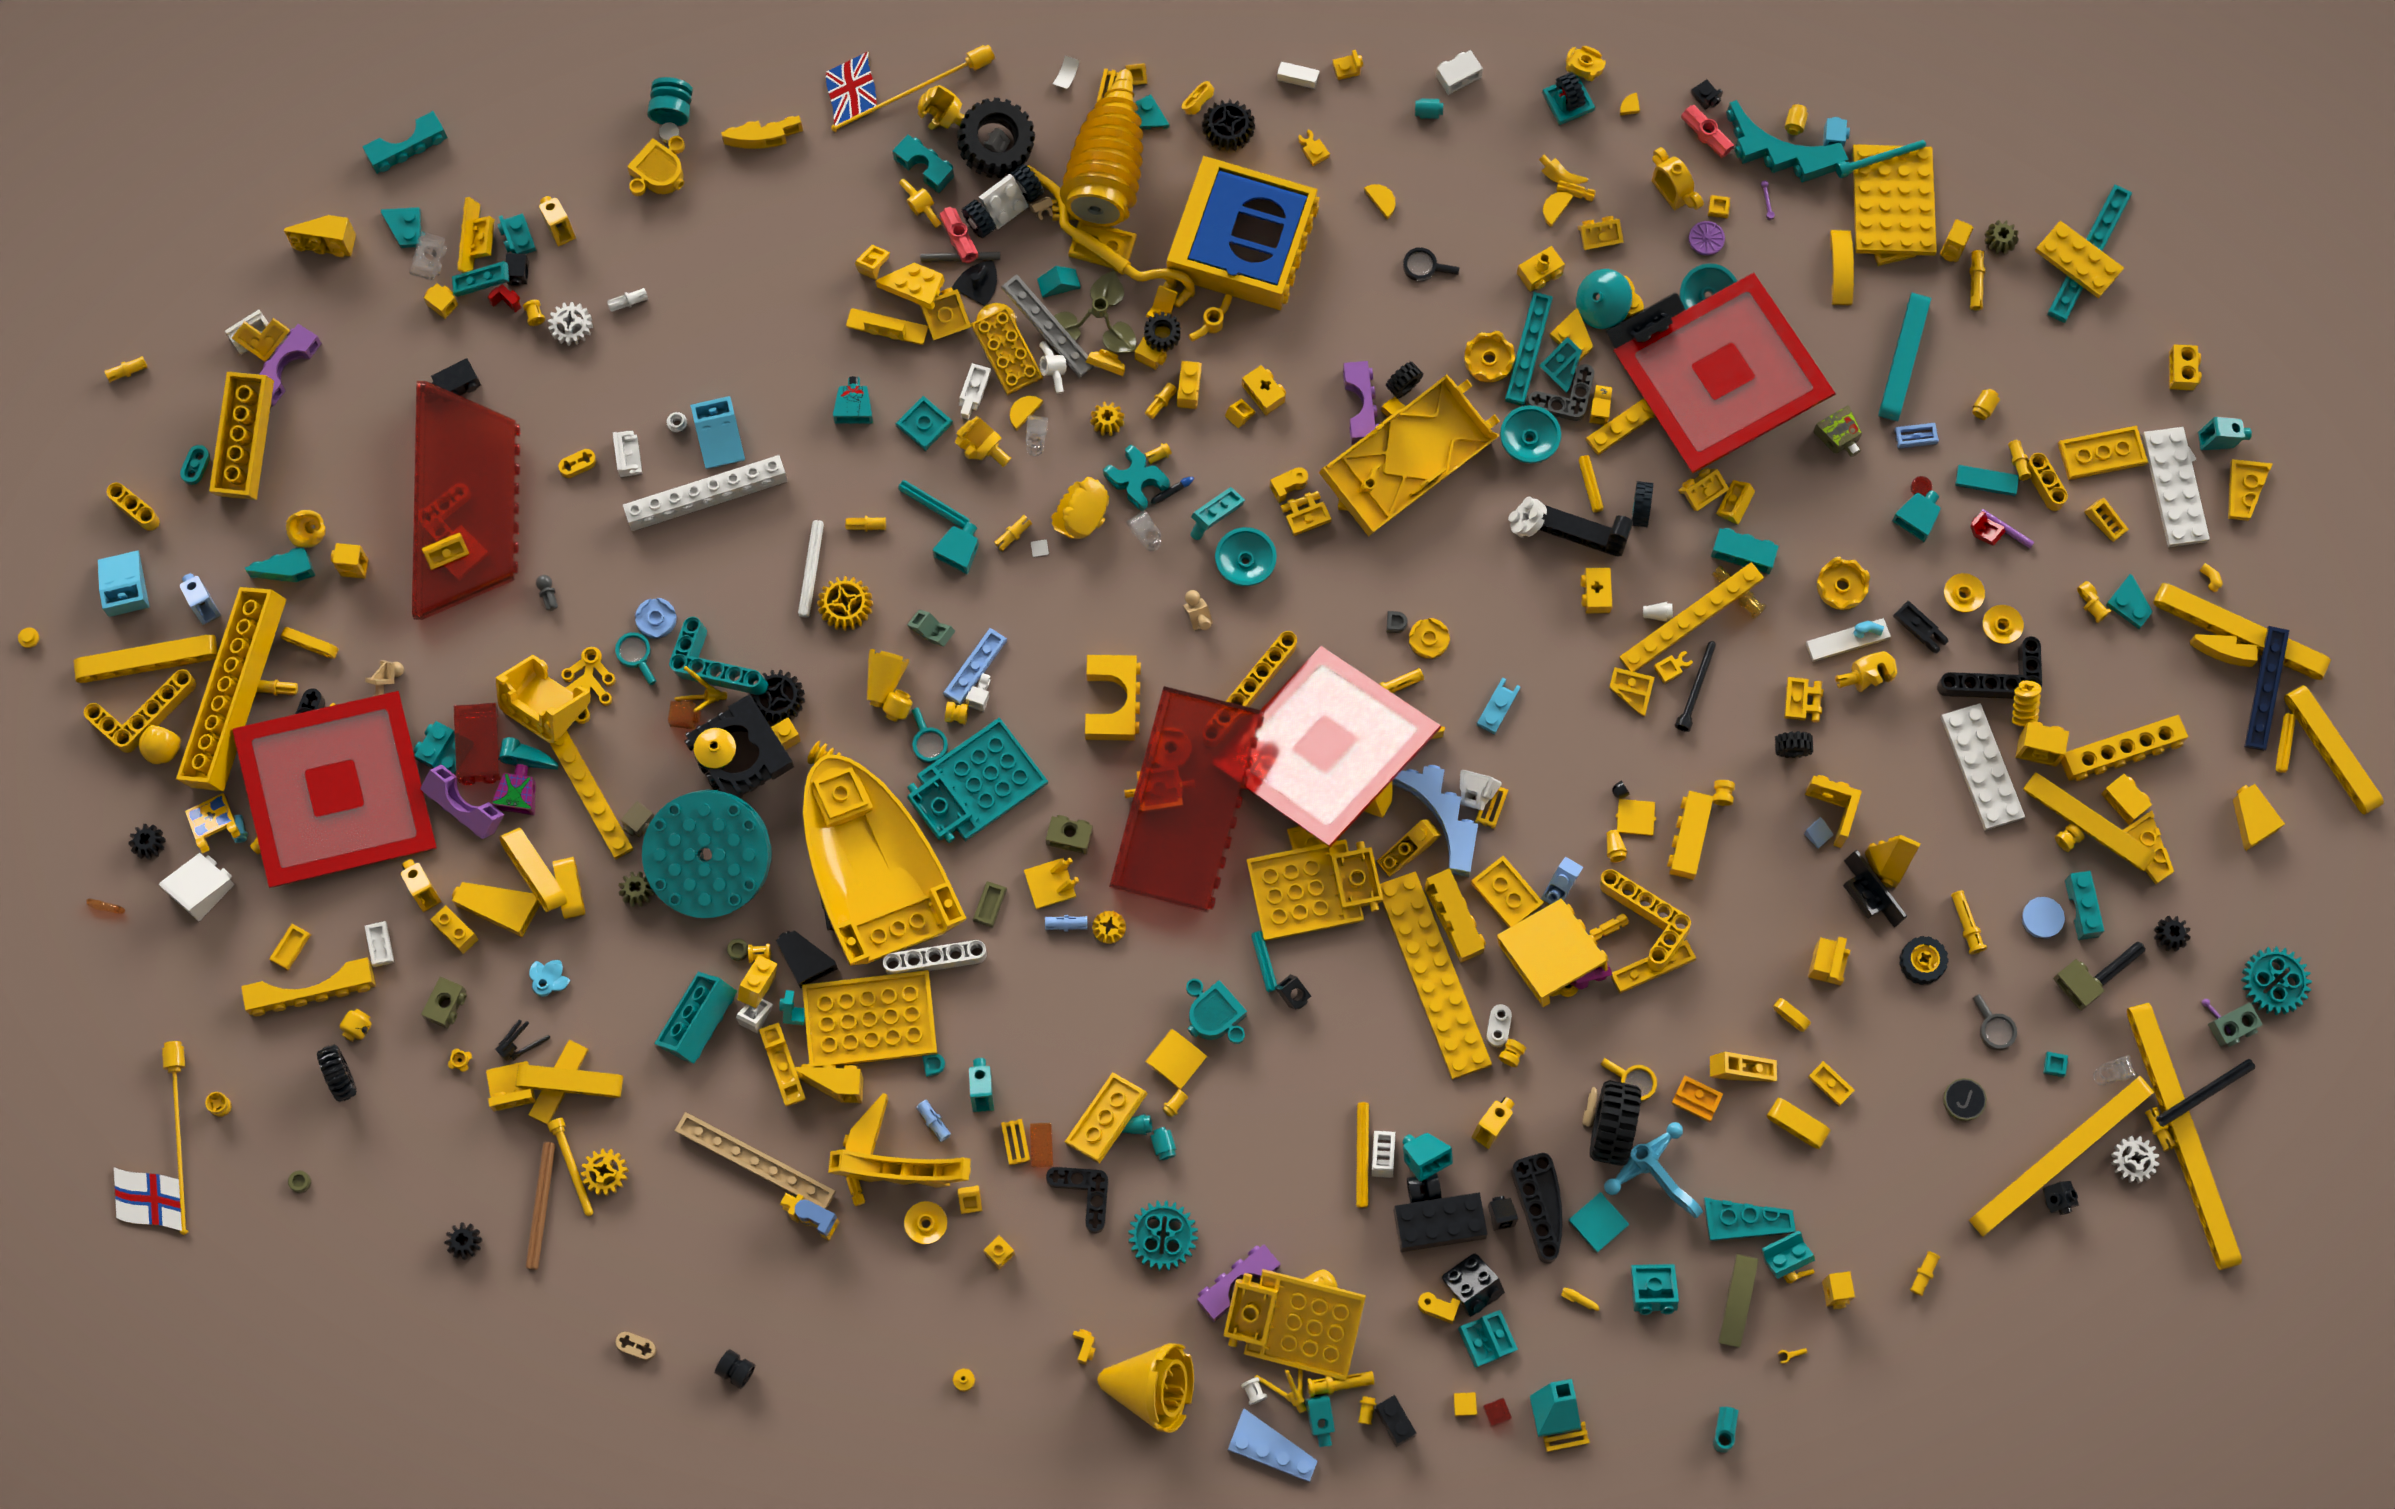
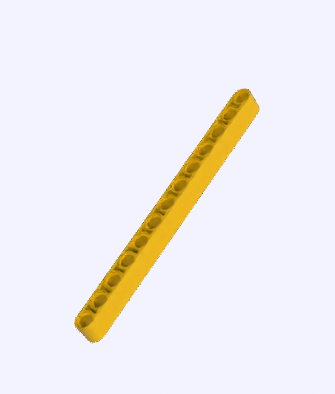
M2144 1003L2127 1008V1017L2151 1085L2155 1091L2161 1113L2185 1098L2153 1009L2149 1003ZM2187 1111L2168 1123V1131L2177 1145L2174 1147L2217 1268L2223 1270L2241 1265L2242 1257L2191 1114Z

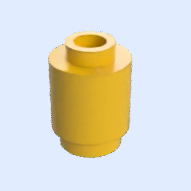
M1794 104L1789 109L1784 126L1789 134L1798 135L1804 132L1808 117L1805 106Z
M1992 389L1982 390L1973 405L1972 414L1981 420H1986L1987 417H1990L2000 401L1998 393Z

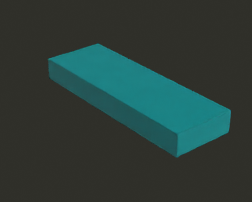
M503 261L452 276L453 295L459 297L509 282L508 263Z
M1958 465L1955 486L2016 496L2019 475Z

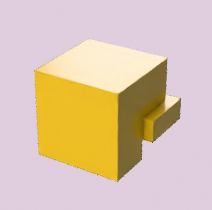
M1820 937L1814 948L1808 977L1841 986L1844 982L1843 976L1847 958L1851 951L1845 949L1847 939L1838 937L1836 941Z

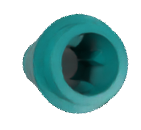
M1142 1114L1132 1117L1121 1133L1140 1135L1151 1133V1116Z

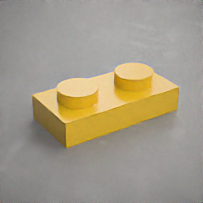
M1824 1061L1808 1076L1839 1107L1855 1091Z

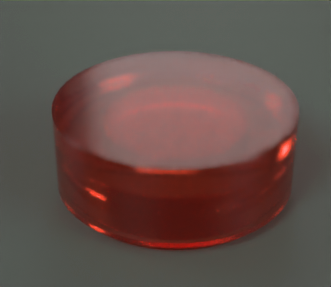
M1924 476L1916 477L1911 484V492L1914 495L1920 493L1925 497L1932 489L1931 481Z

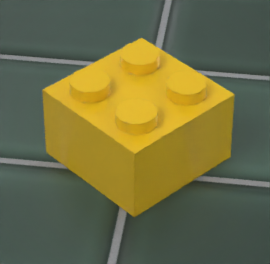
M2028 722L2019 735L2015 758L2056 767L2066 754L2069 731H2065L2059 726H2043L2041 722Z

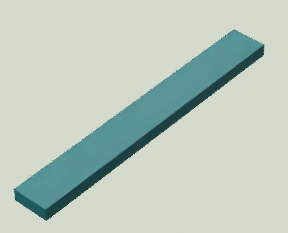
M2114 184L2086 238V240L2101 251H2103L2132 192ZM2066 276L2047 315L2065 323L2083 287L2069 276Z

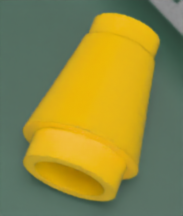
M1618 830L1608 831L1606 833L1607 857L1610 858L1611 862H1621L1627 858V849Z

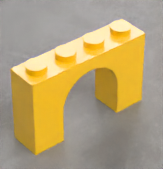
M1087 655V681H1111L1117 683L1125 690L1127 700L1125 705L1115 713L1085 714V740L1135 741V734H1139V722L1136 721V714H1140V702H1136V694L1140 695V682H1136V675H1141V663L1137 662V656Z

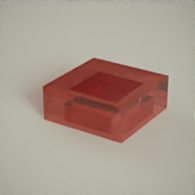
M1504 1397L1483 1405L1491 1427L1512 1419Z

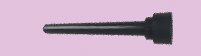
M1710 641L1707 645L1685 710L1680 717H1677L1674 726L1678 730L1684 732L1691 730L1693 724L1691 715L1716 647L1714 641Z

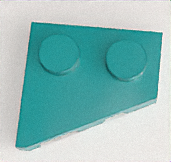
M420 207L381 209L382 216L401 248L421 247Z

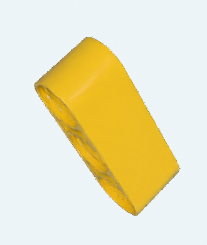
M2034 453L2028 461V466L2032 473L2030 479L2046 507L2051 511H2059L2068 499L2067 491L2047 457L2042 453ZM2033 462L2038 463L2041 467H2035ZM2043 479L2048 480L2050 482V485L2045 484L2043 482ZM2053 496L2058 497L2061 502L2055 501Z
M115 482L107 487V496L113 504L142 528L152 531L159 526L160 520L154 510L125 486ZM122 492L119 497H114L116 493ZM137 504L134 509H129L131 505ZM152 516L149 521H144L146 517Z
M574 857L553 861L555 879L567 899V904L561 906L564 919L585 915Z
M1782 1098L1776 1099L1766 1115L1771 1122L1816 1149L1821 1148L1831 1132L1826 1125Z

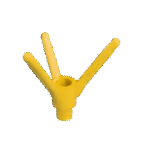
M687 666L684 667L685 671L707 689L702 695L675 697V701L705 699L704 703L694 709L696 713L711 703L727 699L726 691L715 689V687L709 685Z
M1298 1369L1297 1389L1289 1370L1285 1371L1292 1390L1288 1394L1267 1380L1255 1375V1378L1259 1377L1260 1383L1283 1396L1292 1403L1293 1407L1296 1406L1299 1413L1307 1410L1303 1403L1305 1399L1302 1389V1369Z

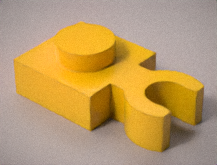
M1307 130L1308 139L1298 135L1299 143L1305 146L1303 147V153L1312 166L1330 157V153L1320 139L1313 140L1311 130Z
M1686 651L1681 652L1676 660L1671 655L1654 665V669L1664 684L1682 675L1683 671L1681 668L1686 669L1692 665V660L1689 662L1682 660L1687 655Z

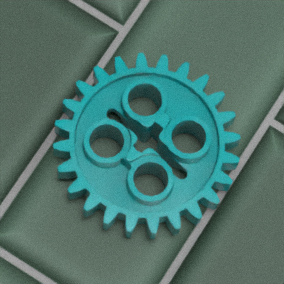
M2277 946L2271 952V949L2267 947L2264 952L2259 950L2256 953L2257 956L2253 954L2250 957L2251 961L2245 963L2247 968L2242 970V973L2246 976L2241 981L2247 983V985L2242 990H2249L2246 998L2253 997L2254 999L2251 1004L2253 1005L2258 1002V1010L2266 1007V1014H2269L2273 1009L2275 1015H2278L2280 1011L2286 1015L2289 1010L2294 1012L2297 1009L2296 1006H2302V1000L2308 999L2305 993H2309L2311 989L2306 985L2311 984L2312 980L2306 979V977L2311 972H2304L2303 969L2307 964L2300 965L2299 962L2302 958L2294 959L2295 952L2288 955L2286 948L2279 952ZM2272 962L2277 963L2280 970H2275L2272 967ZM2286 968L2290 970L2267 993L2263 992ZM2257 977H2263L2266 983L2261 984ZM2288 977L2295 981V986L2288 983ZM2273 991L2280 994V1000L2273 996Z
M1168 1200L1165 1201L1164 1206H1161L1159 1201L1156 1202V1207L1148 1203L1149 1210L1147 1211L1144 1208H1140L1142 1215L1135 1214L1134 1217L1137 1222H1130V1225L1135 1229L1128 1230V1234L1134 1236L1128 1239L1129 1243L1135 1244L1131 1251H1138L1135 1258L1143 1257L1142 1265L1150 1262V1269L1154 1265H1158L1159 1271H1161L1162 1266H1166V1269L1170 1271L1171 1264L1178 1268L1179 1260L1185 1264L1184 1256L1192 1257L1189 1249L1196 1250V1246L1192 1242L1198 1241V1237L1192 1235L1198 1232V1228H1191L1195 1224V1220H1188L1191 1213L1183 1214V1206L1177 1210L1176 1202L1169 1207ZM1163 1217H1166L1167 1237H1165L1164 1253L1161 1255L1159 1253L1161 1238L1158 1235H1161ZM1156 1219L1160 1224L1157 1228L1152 1229L1147 1225L1149 1220ZM1177 1221L1180 1223L1181 1228L1173 1231L1169 1228V1224ZM1153 1240L1157 1243V1247L1154 1250H1148L1145 1244ZM1174 1242L1179 1246V1249L1176 1252H1170L1167 1249V1245Z

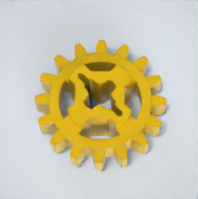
M601 1148V1154L593 1151L594 1157L590 1158L587 1156L588 1164H582L586 1171L581 1172V1176L587 1177L583 1181L584 1185L590 1184L588 1187L589 1191L596 1189L597 1195H600L603 1191L608 1196L610 1190L617 1193V1186L620 1188L624 1187L621 1181L628 1180L624 1173L629 1172V1169L623 1167L627 1162L625 1159L620 1160V1153L614 1156L612 1149L606 1153L604 1148ZM603 1159L602 1162L595 1164L597 1161ZM613 1161L617 1163L619 1171L613 1169ZM607 1168L610 1173H605L604 1176H602V1174L599 1171H605ZM591 1173L597 1176L596 1183L592 1181ZM614 1180L613 1183L607 1185L608 1182Z

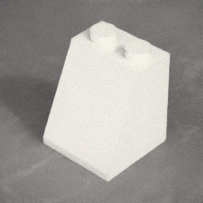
M200 853L159 883L161 888L198 921L235 884L230 880L232 877L230 873L224 868L219 870L215 867L217 864L215 860L209 855L204 857Z

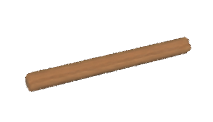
M544 1142L526 1261V1268L530 1270H537L539 1266L555 1153V1144L551 1142Z

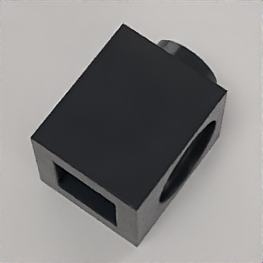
M506 253L505 262L508 263L509 282L507 284L513 286L527 284L529 271L527 255Z
M1291 974L1274 987L1288 1007L1295 1010L1304 1007L1308 1003L1307 1000L1311 997L1299 978ZM1296 988L1297 996L1292 999L1291 992Z

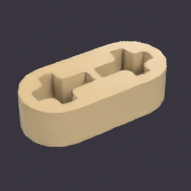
M622 1332L616 1338V1346L626 1354L646 1361L651 1360L656 1355V1346L648 1339L630 1332ZM627 1337H629L630 1342L634 1343L635 1345L634 1347L626 1345V1347L623 1348L621 1340H625ZM648 1344L652 1351L644 1356L643 1351L638 1349V1346L646 1347Z

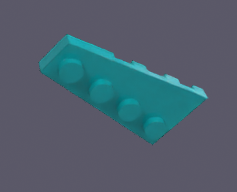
M1706 1197L1703 1199L1709 1241L1796 1232L1793 1210L1754 1206L1753 1204L1734 1203L1726 1200L1720 1201Z

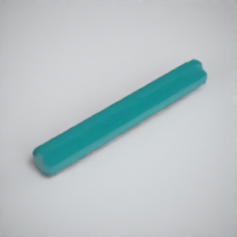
M906 480L899 484V491L962 529L967 522H970L966 516Z

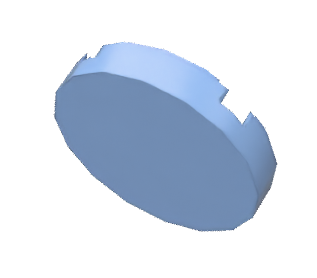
M662 598L645 600L636 610L635 621L637 628L643 635L649 638L658 639L665 637L672 632L676 625L677 616L674 607Z
M2037 897L2031 900L2022 912V924L2033 937L2048 939L2057 935L2063 928L2065 921L2064 911L2060 904L2051 898Z

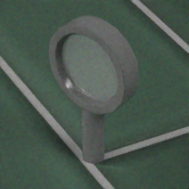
M1980 994L1973 997V1000L1985 1017L1980 1027L1982 1041L1993 1050L2007 1049L2014 1043L2017 1037L2015 1022L2004 1014H1992Z

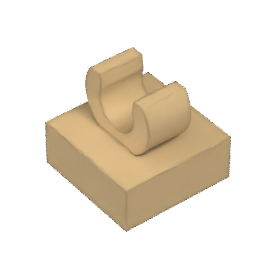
M1046 196L1028 204L1031 212L1036 213L1039 220H1043L1041 215L1043 210H1046L1049 216L1053 215L1051 208H1049V206L1053 205L1050 197Z

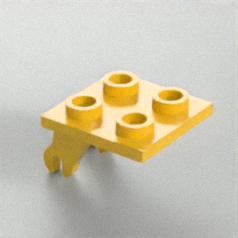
M1060 858L1024 870L1036 910L1076 897L1074 887L1079 883V879L1075 877L1074 880H1071L1067 870L1069 865L1073 863L1072 858H1068L1067 861L1064 858Z

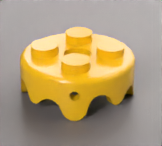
M1500 331L1478 333L1473 340L1468 341L1464 354V363L1468 372L1474 378L1483 382H1496L1505 378L1512 370L1515 360L1513 344L1509 343ZM1492 355L1495 360L1491 363L1486 362L1484 356Z
M1835 557L1821 569L1817 579V591L1820 598L1830 607L1839 610L1852 609L1858 606L1866 597L1870 575L1856 560H1843L1841 557ZM1837 582H1846L1848 588L1845 590L1838 588Z

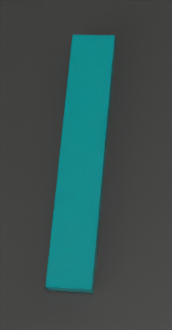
M1533 292L1504 402L1520 406L1525 404L1553 296Z

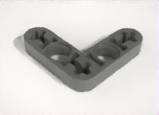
M1588 364L1578 367L1570 398L1535 391L1529 395L1528 405L1544 408L1556 417L1573 421L1581 420L1586 412L1594 378V369ZM1587 371L1586 381L1583 383L1581 382L1583 372ZM1582 388L1586 391V395L1579 397L1576 395L1575 390ZM1536 398H1539V404H1538V405H1535V404H1534V403H1535L1534 401H1535ZM1546 400H1549L1547 408H1545ZM1559 402L1562 405V409L1554 410L1551 404ZM1576 402L1580 403V412L1578 414H1574Z

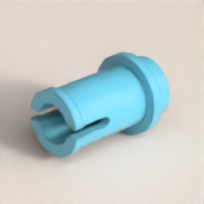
M234 815V820L241 835L233 838L231 835V838L235 843L245 842L248 832L245 831L243 816Z

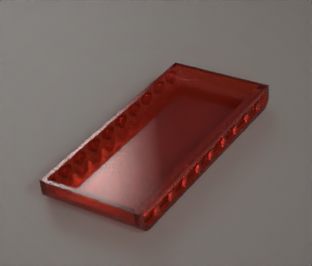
M1163 687L1109 886L1111 889L1208 913L1209 909H1214L1216 898L1213 897L1214 891L1219 889L1221 877H1218L1220 869L1224 870L1227 860V857H1224L1225 850L1230 848L1232 837H1229L1230 831L1235 829L1237 823L1235 812L1236 809L1241 808L1243 797L1240 796L1241 790L1246 788L1248 777L1245 776L1247 768L1251 769L1254 758L1251 756L1252 749L1257 748L1259 737L1256 736L1257 730L1262 728L1264 722L1261 710L1170 687Z

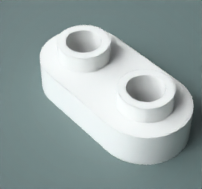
M1496 1005L1490 1013L1486 1039L1493 1047L1503 1046L1508 1039L1512 1013L1506 1005ZM1503 1012L1505 1017L1500 1018L1497 1013ZM1495 1032L1501 1033V1037H1500V1038H1496V1037L1494 1036V1033H1495Z

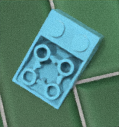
M727 396L690 405L705 469L744 461L745 456L731 397Z
M139 550L98 560L99 593L102 609L109 617L150 608Z

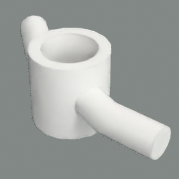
M1042 341L1039 346L1045 356H1042L1040 359V371L1043 376H1053L1056 394H1062L1064 390L1061 375H1064L1066 372V359L1063 355H1053L1047 342Z

